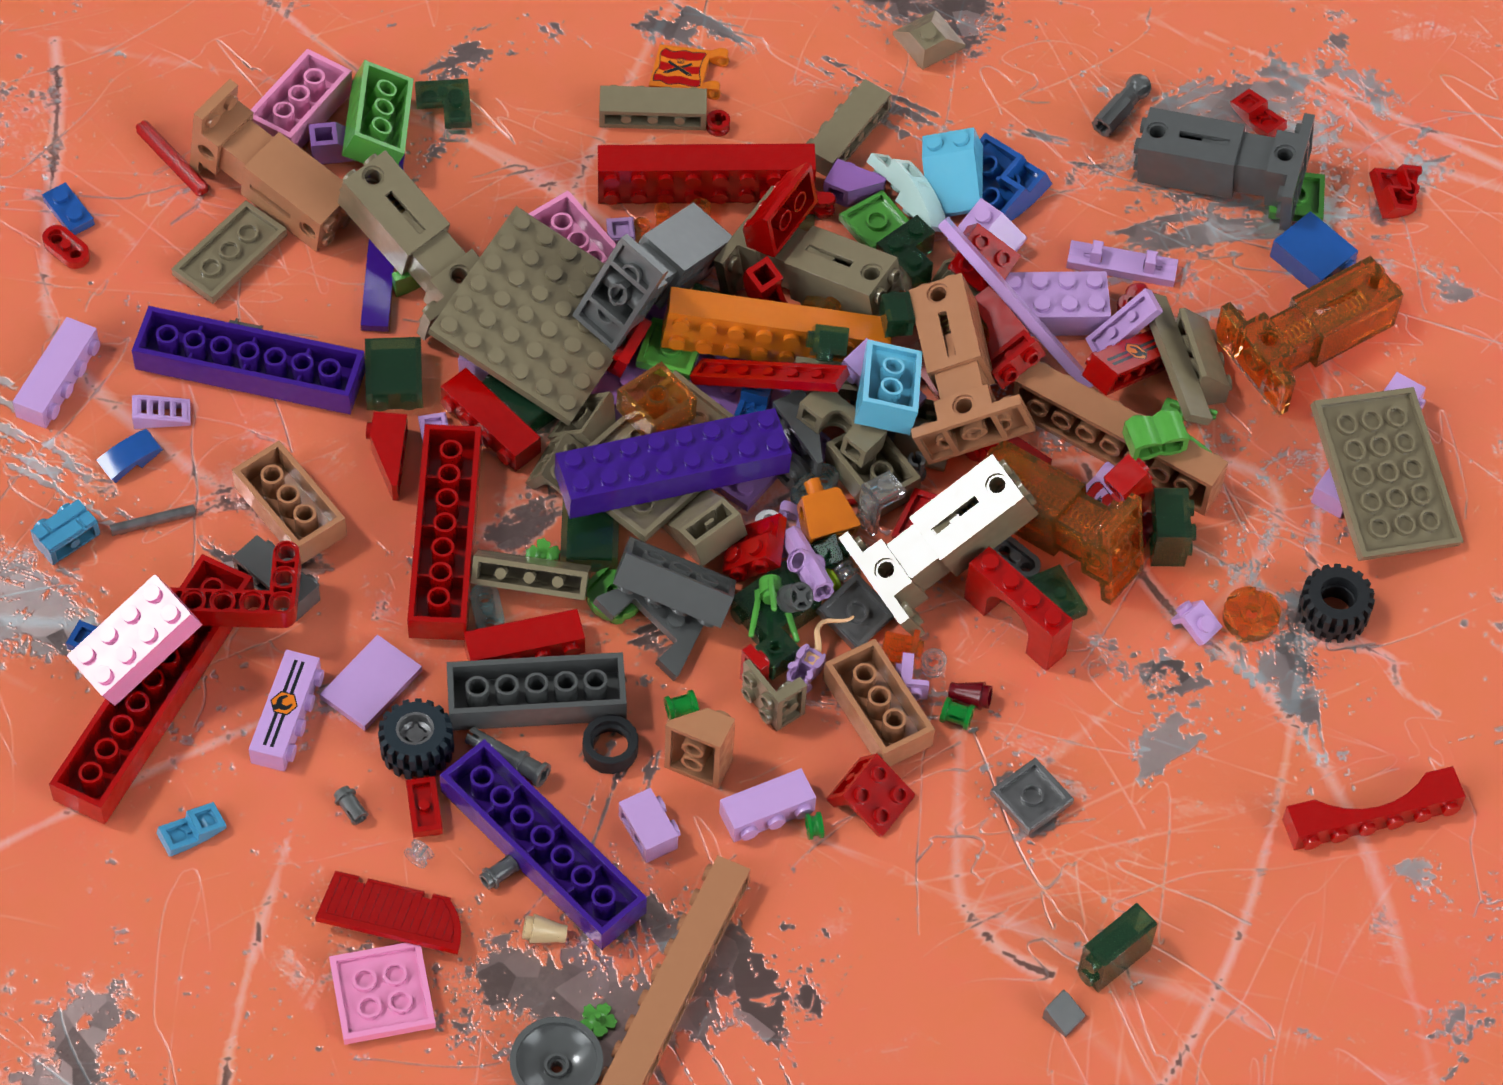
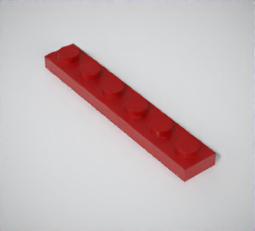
M701 358L690 374V378L695 385L839 392L850 373L847 365Z

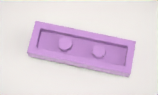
M1145 288L1085 339L1092 352H1099L1109 345L1113 346L1120 343L1125 338H1132L1158 317L1163 310L1152 290Z

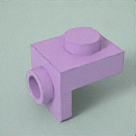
M1203 600L1195 602L1185 601L1175 610L1177 614L1170 620L1173 625L1182 623L1198 646L1204 645L1223 627Z
M903 652L902 663H896L895 669L916 701L920 699L926 700L928 698L930 682L912 679L914 653Z

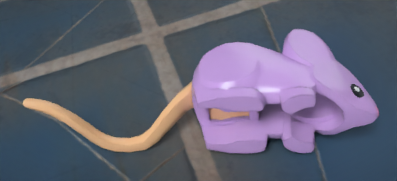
M853 615L845 619L827 618L821 620L814 630L815 648L813 649L809 644H805L798 650L795 660L787 666L789 670L786 675V682H792L801 677L807 684V693L811 691L813 686L810 682L821 673L826 662V654L821 653V627L827 623H846L854 619L855 616Z

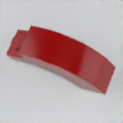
M768 256L745 270L743 282L748 298L788 303L781 287L784 278Z

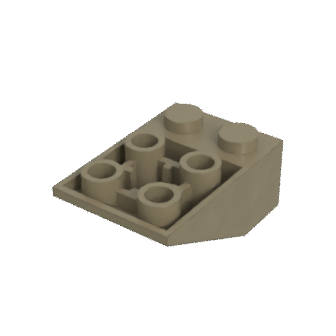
M710 490L702 491L662 527L701 566L706 565L748 535L741 514L724 497Z

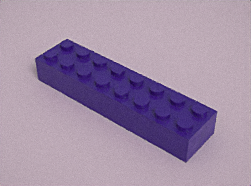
M148 306L132 348L136 370L351 415L366 371L363 350Z
M775 408L555 453L554 473L569 519L786 474L790 470L792 452Z
M485 739L440 774L441 792L505 855H511L517 862L519 869L601 950L646 914L647 897Z

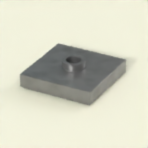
M858 573L853 575L815 611L822 619H845L853 615L855 616L854 619L846 623H827L851 649L867 643L894 618L881 597Z
M1036 757L990 790V795L1028 836L1074 802V798Z

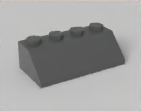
M629 537L616 570L613 584L617 585V588L626 594H633L634 592L643 596L644 600L650 604L668 606L677 615L684 617L690 615L697 618V621L706 627L712 628L716 626L721 628L734 599L736 580L643 541Z

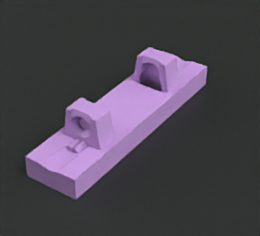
M1071 240L1066 268L1080 271H1107V276L1173 287L1178 259L1157 256L1158 251L1147 250L1145 254L1104 246L1103 241L1093 240V244Z

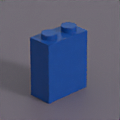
M1310 211L1273 241L1270 257L1318 296L1325 289H1332L1341 276L1344 274L1347 276L1355 269L1358 250Z

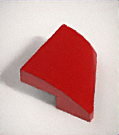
M1402 164L1396 170L1374 168L1369 172L1382 219L1399 218L1416 211L1418 202L1416 195L1420 189L1417 180L1418 176L1422 174V166Z

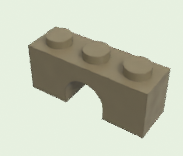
M812 391L800 402L796 418L817 434L829 426L842 428L846 434L843 437L840 452L861 468L883 448L887 432L883 429L855 424L856 406L848 403L838 392Z

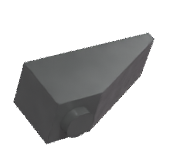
M796 390L773 401L772 408H775L788 441L806 461L812 474L815 477H821L823 460L820 434L815 433L796 418L800 402L807 396L803 390Z

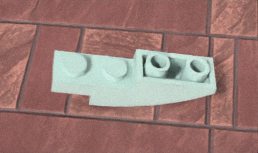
M871 153L866 162L874 168L873 172L885 177L891 183L890 187L899 193L895 201L903 207L902 211L920 222L919 226L924 231L929 233L934 231L942 232L938 225L946 219L944 211L935 191L921 171L909 160L892 159L889 155Z

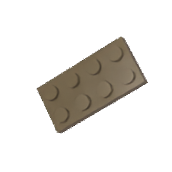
M245 200L171 269L172 275L214 304L287 236V228Z

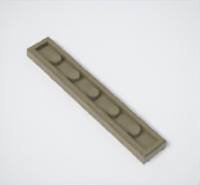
M1154 294L1163 312L1150 322L1149 326L1184 419L1188 422L1208 426L1213 417L1167 297Z

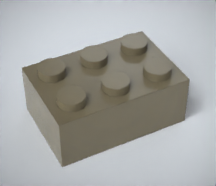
M846 432L826 443L825 462L872 521L907 503L914 489H920L921 476L888 435H886L883 448L862 468L840 452Z

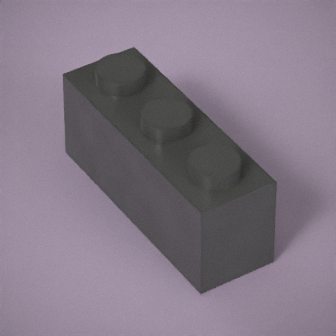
M258 535L232 556L235 569L253 577L254 588L257 590H269L275 545L269 540L265 542ZM285 558L283 560L288 561L291 560V558ZM302 571L296 621L320 601V585L312 575H305ZM283 583L281 586H287L290 583Z

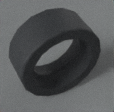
M605 715L597 717L588 724L583 733L582 750L585 761L592 769L601 773L615 774L625 771L632 766L637 758L638 734L636 728L629 720L621 716ZM616 732L627 739L628 747L621 755L606 757L594 750L593 741L602 733Z

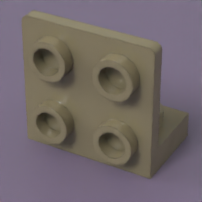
M568 432L552 439L527 479L526 484L533 490L542 485H550L561 493L554 473L555 453L585 446Z
M750 659L744 661L741 692L747 702H753L759 709V715L766 724H771L778 731L805 714L807 684L801 677L792 682L787 681L783 683L776 691Z

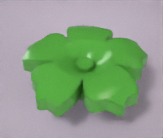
M543 538L537 540V547L531 545L530 548L526 549L525 556L557 560L561 551L558 546L549 548L551 543Z
M607 1003L598 1004L596 1009L591 1004L584 1006L582 1014L584 1019L580 1022L593 1031L597 1038H603L604 1035L608 1034V1029H615L617 1024L614 1014H610L611 1006Z

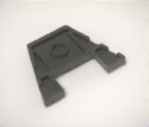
M616 588L596 597L593 604L611 621L632 603L674 643L657 659L655 664L675 681L704 625L700 624L697 618L690 615L684 617L671 611L670 607L663 604H650L644 600L643 596L634 592L633 594H626Z

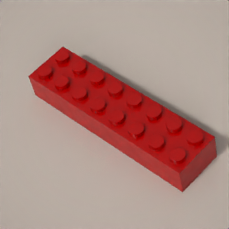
M815 143L598 145V204H692L693 202L695 204H749L759 202L761 190H769L787 172L805 163L811 164L815 182Z
M424 425L407 617L409 638L464 640L463 632L468 631L471 595L470 580L474 556L482 455L481 426Z

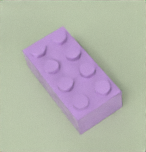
M1107 271L1010 272L1005 279L1054 336L1090 335L1111 317ZM1026 327L1030 335L1034 336V334Z

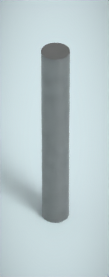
M194 504L110 524L112 536L195 516L196 510Z

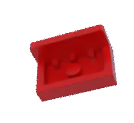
M1023 329L990 356L993 368L991 374L997 385L1004 389L1028 368L1037 364L1046 354L1039 342Z

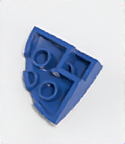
M984 133L980 138L983 145L982 199L1001 211L1012 221L1034 204L1052 185V182L1047 173L1027 162L1022 154L989 134Z

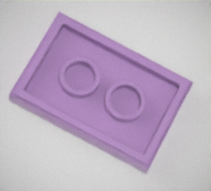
M377 634L320 693V699L366 731L422 672V666Z

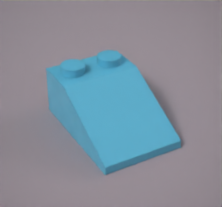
M975 128L922 136L924 176L935 191L945 217L968 214L979 199L982 198L983 145Z
M867 340L856 400L855 424L910 435L919 409L922 351Z

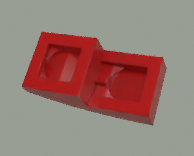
M1250 88L1230 101L1234 111L1258 135L1275 137L1277 130L1284 131L1287 129V120L1268 109V100Z

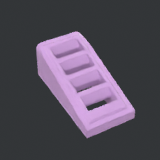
M132 395L134 429L191 426L190 399ZM177 408H182V417L176 416ZM165 409H170V416L165 415ZM153 410H158V414H153Z

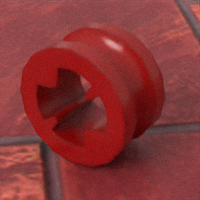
M723 110L711 111L707 115L706 122L708 133L715 137L726 135L730 130L729 114ZM715 121H721L720 124L722 125H716Z

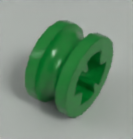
M816 812L814 816H811L809 813L805 814L808 840H812L814 836L824 838L821 812Z

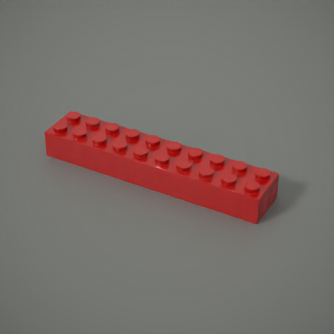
M201 554L179 587L255 590L252 576L204 554ZM194 605V606H191L190 608L193 609V608H197V607H199V606ZM223 606V607H220L219 609H226V608H228V607H227V606ZM201 626L117 705L114 706L105 699L50 781L49 786L53 800L102 824H106L233 627Z

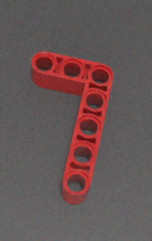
M282 541L274 547L269 590L170 587V589L203 624L202 626L288 628L296 622L302 568L299 547L292 541ZM285 558H292L288 561L283 560ZM283 583H290L287 586H281ZM194 605L199 606V607L193 608V609L190 608L191 606H194ZM223 606H227V607H228V608H226V609H219L220 607H223ZM252 607H257V608H258V609H256V610H248V609H250V608H252ZM281 608H287L285 611H277Z

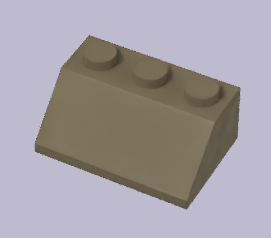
M1180 308L1176 323L1208 405L1225 403L1229 391L1232 390V380L1230 375L1225 373L1224 356L1222 352H1218L1216 346V332L1210 328L1208 319L1186 308Z

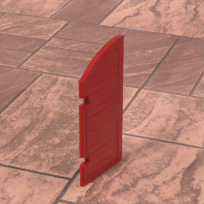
M339 871L334 872L315 917L316 922L458 955L461 945V923L459 915L451 902V897L433 893L432 898L429 899L424 897L425 891L369 878L365 884L358 882L360 876Z

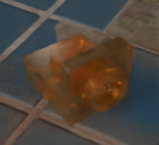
M915 629L914 636L889 631L885 632L882 649L892 664L902 663L903 652L914 653V664L916 657L922 658L925 641L920 640L921 630Z

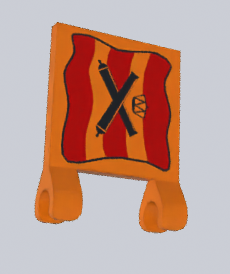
M660 44L649 87L707 89V98L717 100L721 94L719 90L720 83L718 81H704L709 62L719 67H726L729 63V52L726 48L704 50Z

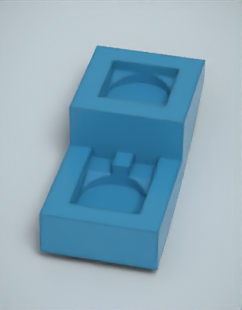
M212 802L186 811L185 818L159 826L156 834L168 856L171 857L205 842L226 829L227 825L215 803Z

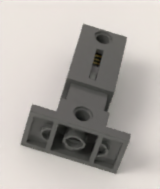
M1150 107L1147 118L1143 117L1141 121L1140 133H1142L1141 138H1136L1134 145L1136 157L1133 170L1137 171V182L1232 199L1234 191L1264 197V205L1277 207L1276 218L1280 219L1279 230L1286 231L1292 226L1313 145L1315 115L1304 113L1302 123L1296 124L1294 133L1277 130L1276 137H1269L1245 132V124Z
M693 202L645 233L638 243L628 234L622 236L572 316L614 352L621 346L630 330L644 320L653 305H656L659 309L667 305L671 287L690 289L707 278L715 268L714 259L732 235Z

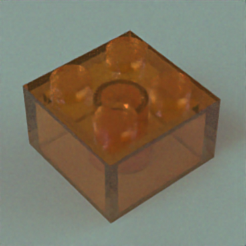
M661 361L617 389L616 409L640 435L680 428L696 417L698 398Z

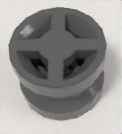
M792 453L789 473L777 475V477L786 487L793 489L798 485L799 479H804L810 475V468L800 455Z
M804 582L783 585L779 588L776 599L779 608L783 612L794 613L809 609L813 603L814 596L809 585Z

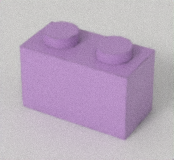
M651 788L619 802V817L645 863L678 849V836L681 835L675 820H669L665 813L667 809L663 799L660 796L656 797Z

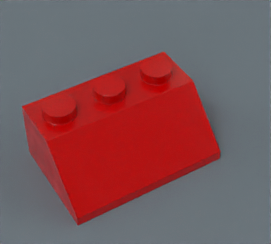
M805 163L787 172L774 185L772 192L766 200L760 203L758 210L752 218L745 222L743 233L748 248L775 258L813 209L818 199L811 164Z

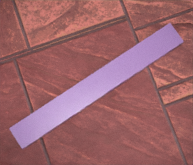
M949 217L944 219L938 225L943 234L1067 373L1077 382L1087 387H1093L1094 385L1082 376L1085 369L954 222Z

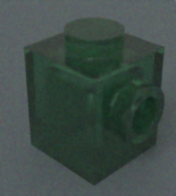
M893 291L882 294L879 313L885 338L912 335L915 315L910 292Z
M815 324L812 327V331L808 330L806 335V347L810 348L809 355H814L817 361L833 362V358L843 359L846 357L849 328Z
M782 628L754 647L757 651H763L770 661L769 678L771 680L788 670V664L795 660L796 653L800 649Z

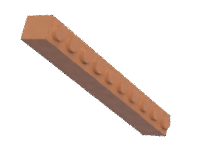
M717 855L713 865L708 864L702 876L704 883L701 889L696 888L690 898L689 905H691L688 914L683 913L676 928V930H679L676 938H670L664 950L666 957L662 965L656 964L651 975L653 982L649 990L644 989L638 1000L640 1008L636 1016L630 1015L625 1025L624 1031L627 1033L623 1041L618 1040L613 1048L611 1057L614 1059L610 1067L604 1066L598 1081L600 1085H648L750 883L751 869Z

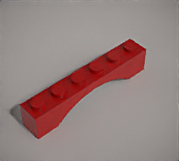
M1451 766L1426 772L1419 783L1407 794L1393 802L1378 807L1365 809L1342 808L1314 799L1287 806L1282 820L1293 849L1304 848L1305 850H1311L1323 843L1331 841L1332 843L1343 842L1351 836H1369L1376 832V830L1384 828L1393 830L1413 821L1422 823L1434 816L1442 814L1443 816L1454 815L1461 810L1466 795L1454 767Z

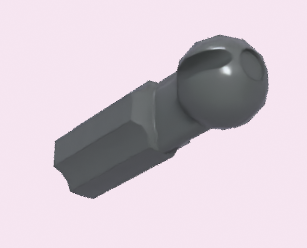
M1134 74L1129 77L1125 88L1119 94H1116L1094 118L1092 122L1094 130L1098 131L1102 136L1109 137L1131 113L1134 105L1140 99H1144L1149 95L1151 83L1148 77L1142 74Z

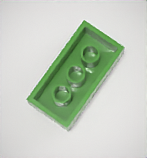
M367 60L363 61L351 84L342 156L364 164L371 155H379L386 150L395 162L399 164L405 154L413 78Z

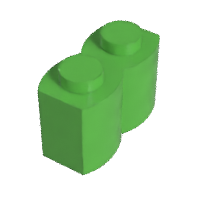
M1161 410L1153 416H1132L1125 421L1122 431L1131 457L1134 460L1140 458L1142 461L1159 455L1167 456L1181 453L1187 450L1190 439L1179 411Z

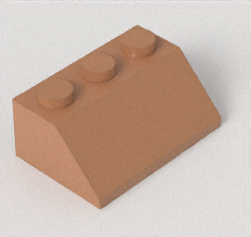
M705 708L668 720L665 725L664 767L719 789L733 761L735 719L724 711Z

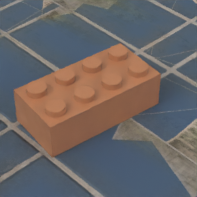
M277 441L232 469L236 490L280 542L292 541L297 544L301 564L347 536L345 517L280 441Z
M876 639L825 662L823 680L871 755L877 753L889 766H892L933 746L935 728Z

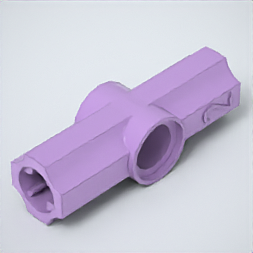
M792 526L786 529L783 551L788 558V570L796 573L801 582L810 586L814 601L820 602L823 599L829 598L834 593V584L825 570L824 557L814 552L799 527Z

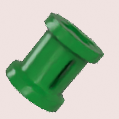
M689 690L687 694L674 698L664 697V706L669 720L699 711L698 702L693 690Z
M947 697L939 722H952L961 725L964 730H968L975 705L971 704L968 707L953 702L952 698Z

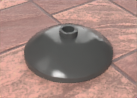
M547 1017L531 1023L517 1036L510 1053V1070L516 1085H596L603 1069V1052L596 1035L581 1022L567 1017ZM559 1066L562 1068V1071L555 1073L551 1069Z

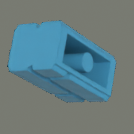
M79 499L71 504L66 503L62 505L55 515L49 519L39 520L33 529L30 530L34 545L52 565L100 535L96 518Z

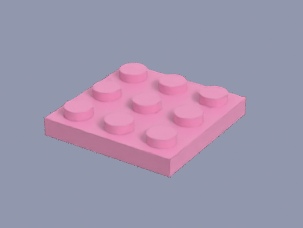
M401 943L329 956L344 1045L436 1028L421 946Z

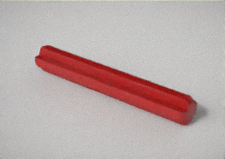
M143 120L136 125L137 134L196 196L201 197L208 192V184L148 121Z

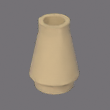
M533 914V916L526 915L522 939L529 940V944L565 943L568 925L557 923L537 914Z

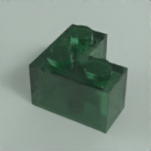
M918 215L876 243L877 250L898 257L902 287L908 294L910 289L924 283H931L933 263L926 255L933 251L935 231Z
M1154 488L1151 499L1152 531L1149 539L1151 566L1185 567L1187 556L1192 555V541L1196 540V524H1191V517L1194 516V500L1189 499L1188 488Z

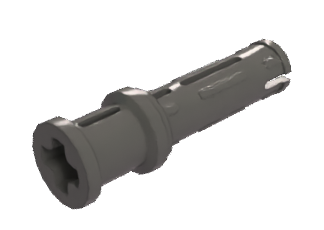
M476 727L470 729L473 736L467 734L465 738L466 744L475 747L485 739L522 776L533 781V785L537 788L541 787L548 778L551 765L547 762L541 763L530 757L529 752L525 750L518 752L478 730Z

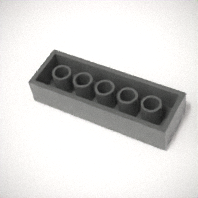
M623 652L446 662L449 717L453 731L470 730L473 727L490 729L590 723L597 717L605 715H617L627 719Z

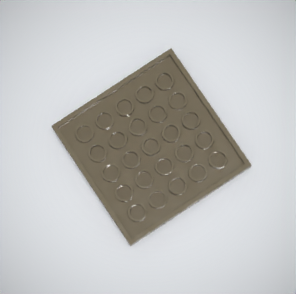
M516 206L429 328L428 334L569 426L613 362L612 358L617 351L613 352L572 316L604 263ZM627 338L624 339V341H623V343H622L621 345H624V344H625V342L627 341Z

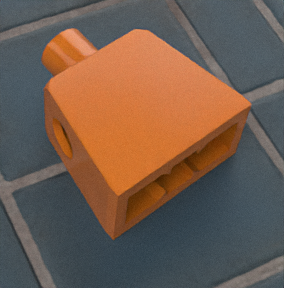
M819 477L811 478L804 482L808 495L801 497L797 505V512L801 530L811 547L837 541L847 531L852 536H855L861 523L841 489L833 487L824 490Z

